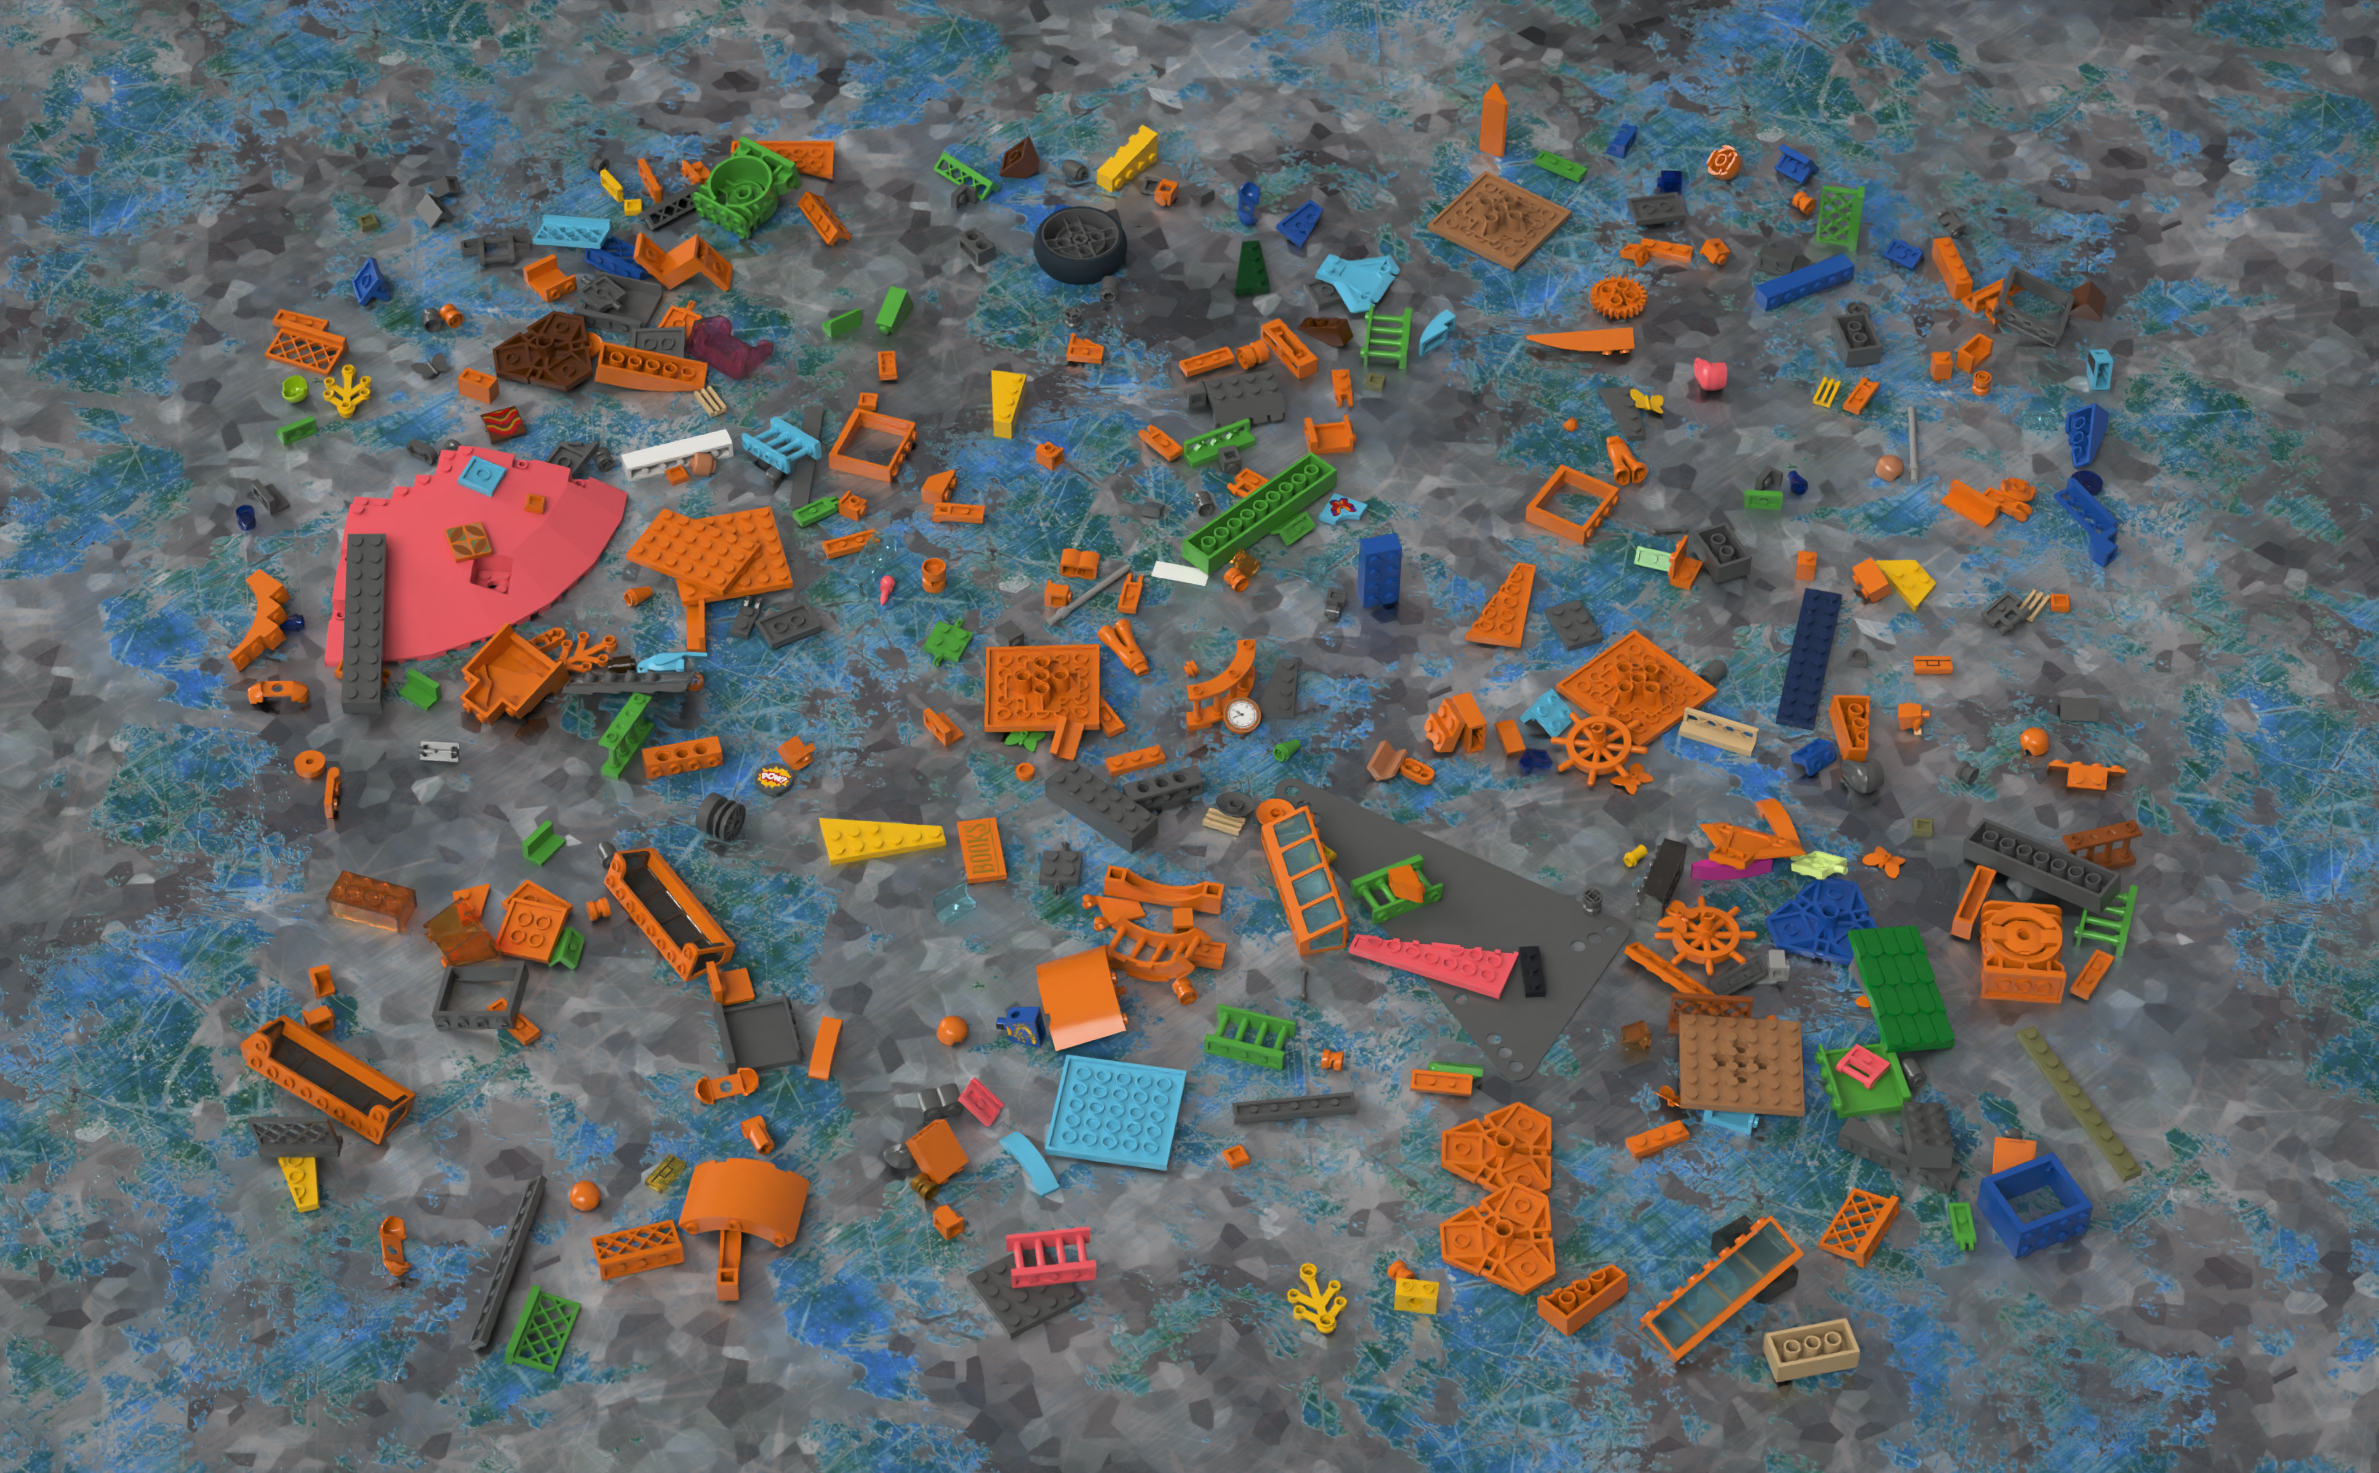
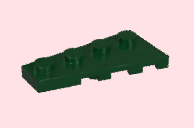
M1260 241L1242 242L1235 294L1270 292V284Z

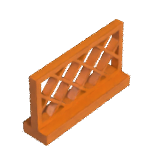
M283 319L280 323L281 329L264 355L267 359L329 377L342 354H347L349 346L345 337ZM283 336L291 338L282 343L280 341ZM304 341L307 344L296 347L295 343ZM291 344L294 345V349L284 351L283 347ZM314 346L322 347V349L312 352L311 348ZM282 349L283 353L272 354L274 350ZM310 350L309 354L303 356L299 354L300 351ZM337 351L335 355L328 357L327 352ZM295 353L298 355V358L292 360L287 358V356ZM325 353L326 358L316 361L315 356ZM313 358L314 362L310 364L303 363L304 360ZM329 363L326 370L319 368V365Z
M1853 1188L1819 1241L1818 1248L1855 1260L1856 1266L1865 1268L1900 1212L1899 1197L1891 1195L1887 1199ZM1858 1196L1864 1198L1865 1201L1855 1203L1854 1199ZM1877 1203L1884 1205L1882 1208L1875 1210L1872 1205ZM1869 1207L1870 1211L1859 1213V1208ZM1855 1211L1856 1215L1846 1218V1212ZM1874 1217V1222L1865 1224L1863 1221L1865 1218ZM1860 1221V1226L1851 1228L1849 1225L1851 1222ZM1846 1225V1230L1837 1232L1835 1229L1837 1226ZM1865 1231V1236L1856 1238L1854 1233ZM1851 1235L1852 1240L1842 1242L1840 1239L1842 1236ZM1835 1238L1838 1241V1243L1834 1245L1826 1243L1828 1240H1832ZM1855 1245L1856 1250L1853 1253L1847 1251L1845 1247Z
M673 1219L591 1238L602 1281L684 1262L683 1246L679 1240ZM662 1229H671L667 1234L660 1232ZM644 1233L650 1234L646 1239L639 1237ZM655 1236L662 1239L659 1243L652 1241ZM622 1238L629 1239L626 1243L619 1241ZM634 1241L641 1243L638 1248L631 1246ZM600 1243H608L605 1248L597 1246ZM613 1246L621 1248L617 1253L611 1251Z

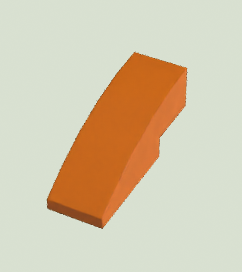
M822 1017L813 1049L808 1078L828 1081L843 1032L842 1019Z

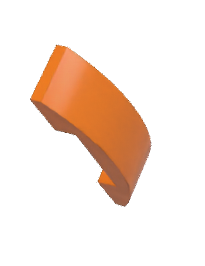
M1775 798L1755 802L1761 817H1766L1775 836L1783 837L1784 840L1797 841L1801 846L1790 817Z

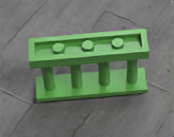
M1370 305L1369 312L1365 314V322H1368L1365 347H1361V358H1364V365L1367 366L1368 357L1390 358L1399 361V368L1406 369L1412 308H1405L1404 315L1391 316L1373 314L1374 305ZM1372 321L1400 323L1403 327L1372 326ZM1371 333L1399 335L1402 338L1393 340L1370 337ZM1369 345L1397 347L1400 350H1397V352L1369 350Z
M634 692L598 742L599 746L609 750V758L601 768L602 775L619 780L654 731V723L644 720V710L652 701V697Z
M1420 854L1351 880L1350 894L1354 899L1364 896L1373 909L1371 922L1373 925L1383 923L1391 918L1442 899L1443 884L1439 883L1434 886L1430 884L1422 873L1424 859ZM1410 864L1412 869L1417 871L1419 882L1424 884L1425 894H1423V902L1417 903L1402 898L1397 899L1388 887V869ZM1381 889L1390 903L1380 906L1371 892Z
M2130 885L2129 892H2119L2114 898L2115 900L2123 901L2122 903L2126 904V907L2122 906L2120 908L2108 905L2103 911L2120 915L2119 917L2123 918V921L2118 920L2116 922L2087 915L2088 909L2084 908L2081 924L2076 926L2074 937L2077 938L2076 946L2080 947L2082 937L2113 944V946L2117 947L2115 955L2123 956L2138 886ZM2089 923L2116 929V932H2120V934L2112 936L2084 929V925Z
M1218 1004L1217 1020H1220L1215 1035L1206 1034L1204 1052L1282 1071L1285 1062V1052L1281 1050L1286 1036L1295 1037L1296 1022ZM1228 1023L1239 1025L1234 1040L1223 1037ZM1247 1027L1259 1030L1254 1044L1242 1042ZM1267 1032L1278 1034L1273 1049L1262 1047Z

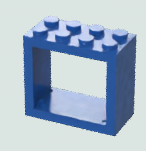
M2054 1152L1982 1178L1977 1206L2015 1259L2022 1256L2026 1257L2040 1249H2047L2056 1243H2063L2069 1238L2083 1235L2088 1230L2093 1205ZM2049 1185L2066 1209L2023 1224L2007 1200Z

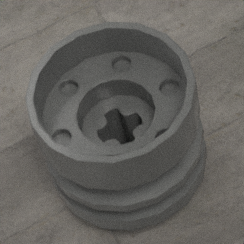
M712 792L706 796L698 809L695 820L696 828L704 833L713 834L715 838L721 839L724 842H731L743 826L746 808L740 803H736L733 800L728 801L726 797Z

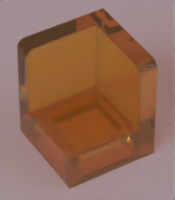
M1242 548L1229 561L1248 578H1251L1261 565Z
M1644 1020L1621 1027L1620 1040L1622 1042H1639L1643 1050L1651 1047L1652 1033Z

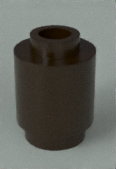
M631 655L612 657V659L608 660V668L615 673H627V670H636L635 658L631 659Z

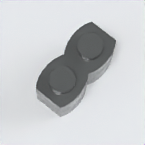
M956 1083L945 1084L937 1089L931 1088L917 1093V1101L924 1121L938 1120L943 1116H956L964 1111L963 1105L958 1101L960 1092Z

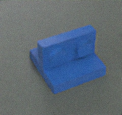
M1784 144L1779 148L1783 154L1774 167L1776 171L1804 185L1811 172L1816 175L1819 172L1820 168L1807 156Z
M369 257L352 280L358 303L362 306H365L372 296L386 302L391 297L377 260Z

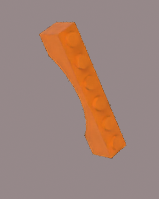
M1108 865L1104 879L1105 896L1178 908H1192V910L1221 914L1224 903L1225 884L1204 881L1190 886H1169L1144 879L1128 868Z
M720 1230V1251L716 1282L718 1301L739 1300L742 1232Z

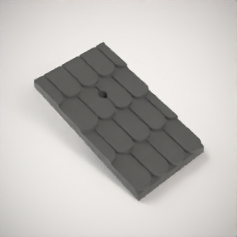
M648 669L647 673H637L632 670H627V673H615L607 670L606 674H596L586 671L585 674H573L563 687L562 693L592 695V692L621 694L624 691L654 693L655 691L686 692L696 672H656Z

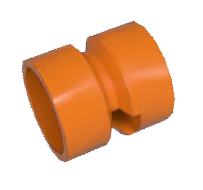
M1262 340L1254 341L1236 350L1238 362L1245 370L1254 367L1255 363L1262 364L1267 362L1270 357L1268 348Z
M930 558L923 562L922 586L925 591L939 593L946 588V564L943 560Z

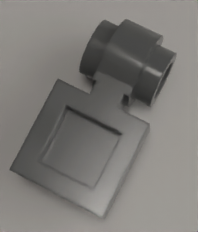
M1329 587L1325 602V616L1331 619L1340 617L1341 608H1344L1348 590Z

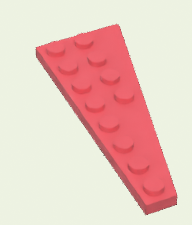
M1360 934L1355 935L1349 947L1350 954L1500 999L1519 958V952L1514 951V954L1501 953V950L1498 949L1492 952L1483 951L1480 947L1465 949L1460 947L1461 945L1432 942V945L1419 944V941L1413 940V943L1401 942L1397 938L1382 940L1379 936Z

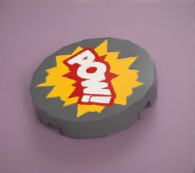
M767 764L762 766L755 775L757 789L765 795L778 796V793L784 794L792 788L794 783L793 772L783 764Z

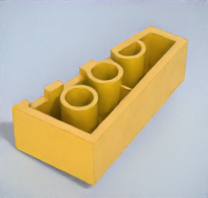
M1141 125L1138 128L1139 133L1136 136L1132 135L1128 139L1130 142L1125 147L1121 146L1117 150L1115 157H1110L1097 170V185L1113 193L1140 172H1143L1148 166L1155 163L1158 158V133Z
M991 370L994 437L1012 439L1027 392V375Z

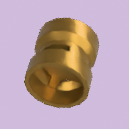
M925 1173L915 1176L910 1184V1188L915 1193H920V1197L927 1202L932 1200L939 1192V1185L934 1181H930V1178Z

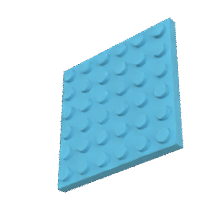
M1066 1055L1046 1140L1045 1154L1167 1171L1187 1071Z

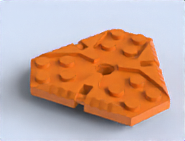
M1516 1102L1484 1115V1120L1481 1122L1476 1118L1442 1132V1168L1458 1174L1460 1177H1464V1179L1471 1181L1473 1184L1482 1185L1483 1189L1489 1190L1491 1193L1496 1192L1513 1181L1543 1194L1550 1193V1117L1521 1102Z
M1513 1181L1480 1200V1206L1477 1208L1471 1205L1439 1224L1442 1262L1460 1268L1477 1277L1483 1276L1487 1278V1281L1522 1296L1556 1277L1553 1240L1550 1238L1552 1230L1548 1195Z

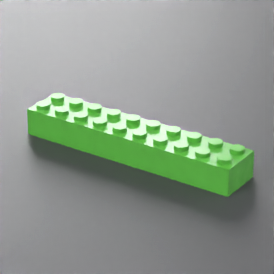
M1308 453L1182 541V557L1205 574L1210 575L1337 486V469L1314 453Z

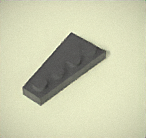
M1633 386L1598 388L1597 395L1603 399L1604 406L1610 410L1611 417L1618 423V428L1627 441L1645 440V431L1639 408L1636 407V401L1630 395V390L1633 389Z

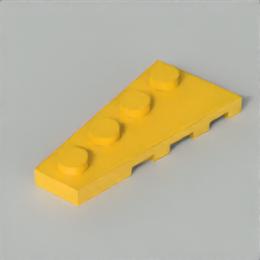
M317 1157L278 1158L299 1213L320 1209Z

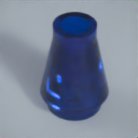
M1797 471L1789 472L1788 479L1792 493L1796 495L1806 493L1808 482Z
M296 613L288 616V619L279 627L282 631L300 632L305 629V620L303 615Z

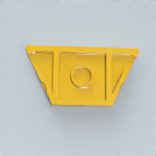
M1916 560L1875 561L1888 583L1914 611L1918 610L1920 603L1924 602L1928 598V594L1932 593L1936 588V582Z

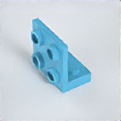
M1551 688L1541 695L1519 718L1523 723L1530 719L1532 721L1536 719L1551 737H1557L1572 722L1569 714L1573 711Z

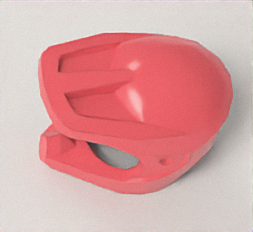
M1696 358L1694 362V375L1702 389L1717 391L1724 389L1726 386L1727 367L1725 362L1709 363L1707 360Z

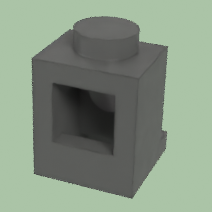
M1235 445L1218 448L1217 462L1224 473L1235 474L1241 470L1242 459Z

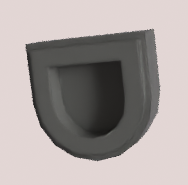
M1858 648L1852 649L1849 652L1847 665L1866 668L1868 658L1866 651Z

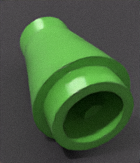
M1297 739L1277 744L1273 749V755L1280 762L1287 761L1301 748V744Z

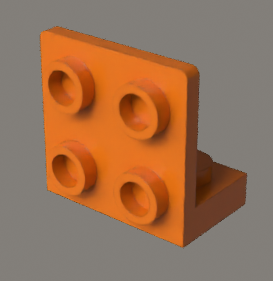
M1684 535L1682 541H1678L1676 551L1670 555L1669 563H1671L1667 575L1670 576V585L1690 591L1703 568V562L1686 556L1689 536Z
M714 961L706 962L707 979L714 1003L721 1002L722 1006L755 999L747 968L721 972L720 968H716Z

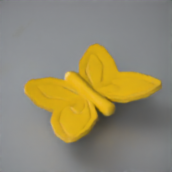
M1636 389L1630 390L1631 397L1636 401V407L1645 410L1652 409L1661 414L1664 413L1660 408L1663 404V396L1654 395L1649 399L1648 395L1644 397Z

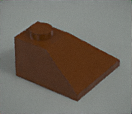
M1028 136L1004 152L999 173L1001 177L1026 179L1030 175L1033 176L1037 173L1040 159Z

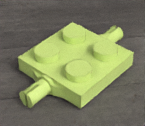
M1817 850L1806 855L1790 856L1791 861H1795L1791 863L1792 871L1798 872L1801 875H1809L1822 880L1833 873L1843 875L1848 873V867H1846L1847 858Z

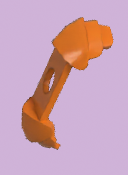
M295 680L261 681L247 689V695L252 705L263 702L264 697L291 696V701L307 703L310 697L307 685ZM275 686L283 687V690L280 692H274L272 689Z
M748 1067L738 1068L737 1074L712 1080L705 1076L696 1083L694 1095L698 1100L706 1104H715V1100L742 1093L744 1096H748L757 1089L759 1077L753 1069ZM723 1081L731 1083L732 1089L730 1092L725 1093L721 1091L720 1084Z
M388 1216L379 1228L383 1252L382 1260L390 1273L400 1276L411 1268L410 1263L404 1262L401 1241L406 1239V1227L404 1226L405 1222L403 1219L397 1216ZM387 1247H394L397 1250V1254H391Z

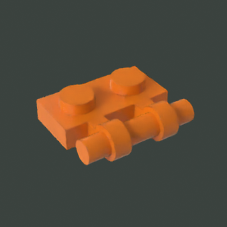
M1245 468L1235 477V483L1237 484L1229 483L1227 489L1233 495L1245 498L1269 480Z

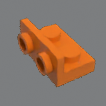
M682 160L681 173L690 181L691 185L699 182L700 185L706 186L705 181L709 178L711 172L702 162L698 161L690 165L686 160Z

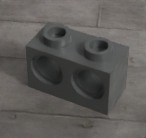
M975 227L958 235V249L977 267L995 260L996 247L994 243L990 242Z

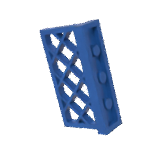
M613 235L611 238L606 239L601 249L585 248L584 261L609 274L643 281L651 276L648 271L644 272L646 269L641 265H637L638 263L633 259L635 246ZM611 242H613V243H615V244H617V245H608V244L611 243Z

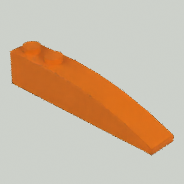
M1633 327L1525 336V340L1549 347L1583 352L1602 351V355L1612 354V351L1619 350V354L1630 353V349H1634Z

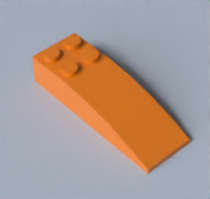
M602 342L594 381L647 391H696L704 388L708 363Z

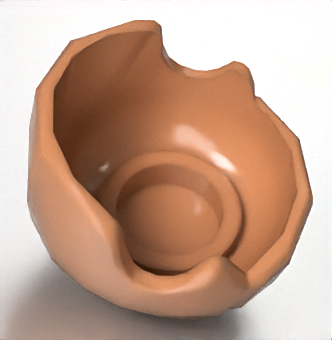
M1891 454L1882 456L1875 467L1877 476L1887 481H1894L1897 476L1901 477L1904 471L1902 460Z

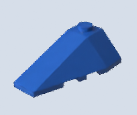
M2097 403L2069 412L2066 416L2065 430L2069 435L2068 443L2072 448L2071 455L2074 468L2076 469L2092 463L2107 430L2109 413Z

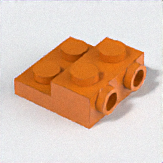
M1444 698L1438 712L1430 713L1425 722L1426 737L1434 743L1433 748L1435 751L1440 753L1452 752L1466 722L1452 700Z

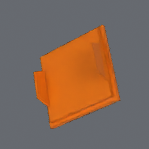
M1995 1137L1992 1175L2035 1159L2036 1141Z

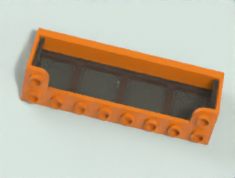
M654 847L615 852L604 884L684 982H689L707 973L706 962L714 961L717 968L731 960L736 945Z
M286 1015L280 1016L256 1032L246 1065L378 1145L409 1114L417 1095Z

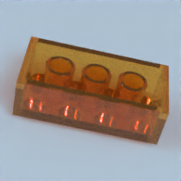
M342 870L326 897L328 914L400 934L418 906L414 889Z

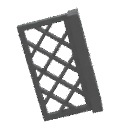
M329 1116L248 1118V1124L259 1145L258 1155L260 1158L340 1156L344 1140L342 1136H337ZM256 1124H261V1125H264V1126H266V1127H265V1128H262V1127H260V1126H258V1125H256ZM276 1124H282V1125H284V1126H286V1127H285V1128H282V1127H280V1126H278V1125H276ZM296 1124H302V1125H304V1126H306V1127L303 1128V1127H300V1126H298V1125H296ZM316 1124H325L326 1127L323 1128ZM272 1129V1130L278 1132V1134H275V1133H273V1132H271V1131H269V1130ZM292 1129V1130L298 1132V1134H295V1133H293V1132H291V1131H289V1130ZM312 1129V1130L318 1132V1134H315V1133H313V1132H311V1131H309V1130Z

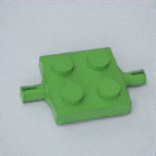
M957 619L954 626L938 621L923 651L936 656L932 661L934 666L938 667L943 659L956 663L960 661L973 639V633L961 629L965 623L963 619Z

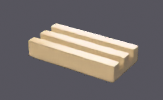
M708 386L707 390L703 388L701 392H694V397L711 418L727 412L726 405L711 386ZM703 396L707 399V401L709 402L710 406H709V405L707 404V402L703 399Z
M2036 589L2032 590L2019 609L2023 610L2025 607H2028L2032 611L2040 600L2042 602L2031 616H2026V620L2034 622L2050 601L2049 595L2045 597L2043 596L2044 593L2040 592L2038 594Z
M1209 808L1208 813L1203 819V826L1235 836L1240 835L1246 824V818L1227 816L1213 808Z

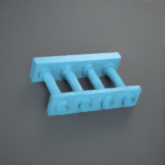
M777 416L770 419L771 427L769 430L755 437L745 432L741 434L742 446L746 451L786 474L790 473L789 463L805 455H809L816 460L822 457L820 441ZM773 435L777 437L765 444L761 442ZM783 442L788 443L787 445L777 450L773 449V447ZM795 448L799 450L787 457L783 455Z

